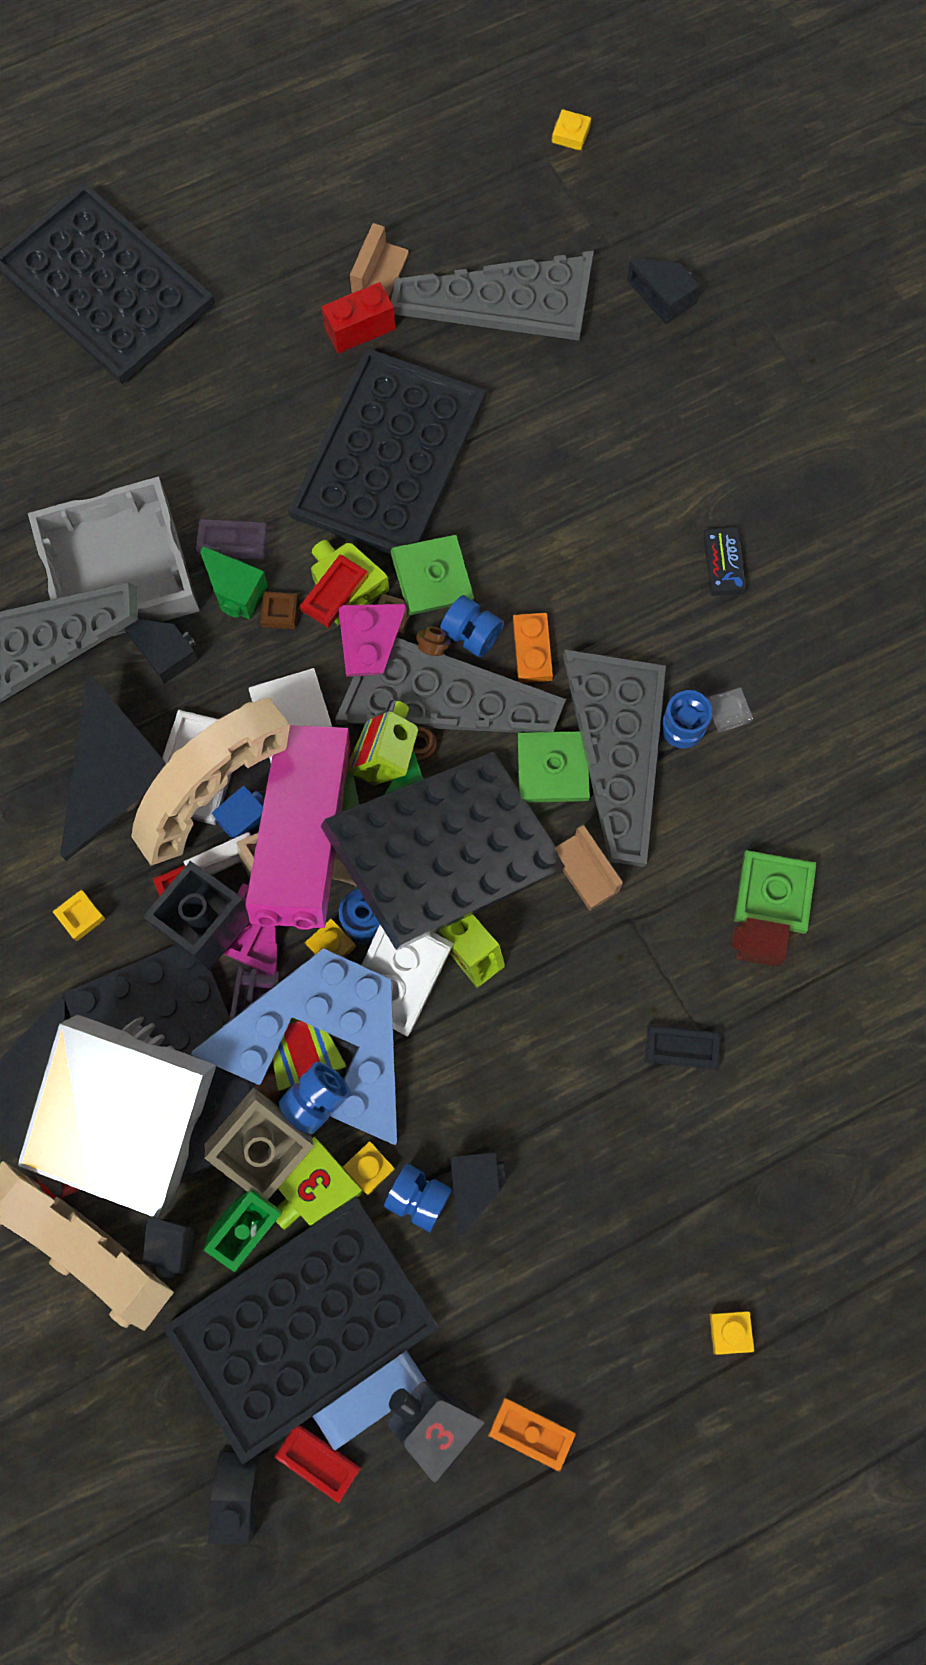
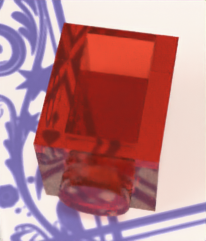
M747 917L740 927H735L732 948H737L736 959L779 967L786 958L790 925Z

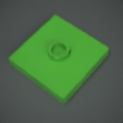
M456 535L392 548L391 555L408 616L450 607L462 595L474 600Z
M580 732L518 733V769L521 799H525L526 802L589 801V770Z
M746 850L743 855L734 921L754 925L757 922H762L758 923V925H765L763 923L776 925L774 927L776 929L805 934L808 931L816 862Z

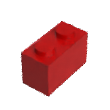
M381 282L321 306L325 330L338 354L396 330L394 306Z

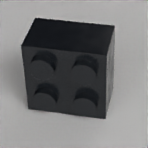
M192 861L184 867L143 915L158 933L207 970L213 967L250 922L244 899Z

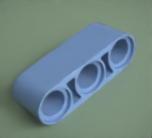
M406 1350L314 1414L313 1417L333 1450H336L392 1411L389 1408V1399L396 1390L404 1388L411 1394L420 1383L426 1380Z

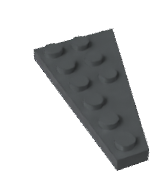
M594 251L583 252L582 256L566 258V255L554 256L551 261L537 263L531 259L484 266V270L467 272L466 269L455 270L453 275L439 277L433 273L395 279L391 298L394 314L579 340Z
M127 582L1 611L0 702L137 621V586Z
M395 638L384 672L374 676H354L335 719L336 724L365 725L369 719L386 713L389 702L396 700L405 703L409 707L406 720L417 727L516 733L554 732L566 699L446 655H428L420 651L417 647L418 645Z
M565 650L563 659L609 862L644 867L647 864L666 666Z

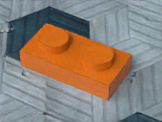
M547 613L513 615L518 682L552 681L553 673Z
M504 1397L488 1435L560 1472L576 1433Z

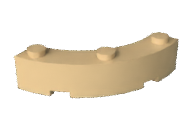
M269 697L255 702H248L204 729L184 747L175 751L172 759L154 779L137 810L131 836L150 865L183 855L185 842L194 824L191 820L192 815L198 807L207 805L228 784V775L243 764L249 768L274 754L286 750L290 723Z
M1 1162L0 1226L2 1224L51 1257L49 1264L65 1276L70 1272L112 1309L109 1316L125 1328L133 1324L145 1331L174 1292L159 1277L151 1273L149 1268L143 1264L139 1265L128 1257L130 1252L97 1225L57 1196L53 1200L52 1197L40 1189V1185L6 1162Z

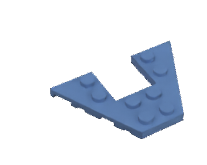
M322 948L303 965L291 972L275 987L263 994L244 1009L243 1012L233 1020H230L192 1051L191 1055L260 1085L291 1018L294 1017L358 1046L343 1078L349 1087L350 1096L335 1112H329V1116L394 1145L397 1143L391 979Z

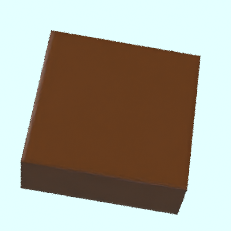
M264 592L261 626L266 628L295 629L298 594Z

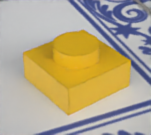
M561 110L552 134V143L581 151L590 128L591 117Z
M82 890L53 911L58 920L76 941L80 940L105 920L104 916Z
M332 919L325 924V928H320L305 942L306 946L314 954L324 948L342 957H346L356 947L355 943Z
M370 1141L343 1166V1169L367 1195L374 1191L395 1171V1168Z
M750 1312L709 1314L714 1354L754 1352Z

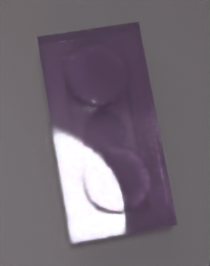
M200 519L196 551L201 556L200 551L204 546L228 557L265 559L267 525L260 522Z

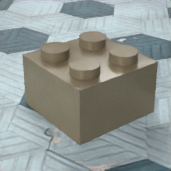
M253 1087L205 1143V1159L246 1191L252 1189L268 1200L314 1147L311 1134L304 1133L290 1124L281 1112L280 1107Z

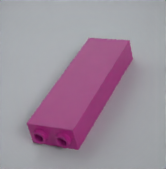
M290 725L286 750L272 756L246 899L250 924H257L268 928L276 925L295 926L303 930L312 929L313 927L325 928L336 851L320 825L324 819L342 812L351 752L348 728Z

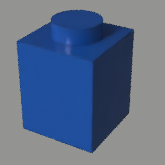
M242 786L211 814L231 839L250 832L252 836L259 831L265 799L258 791L251 794L245 786Z

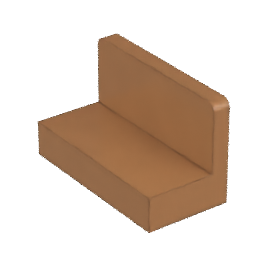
M373 223L350 273L352 293L381 282L389 299H391L395 279L400 278L409 257V251L386 243L384 226Z
M584 825L577 828L575 836L555 847L559 858L565 865L563 872L589 911L619 893L623 884L621 879Z

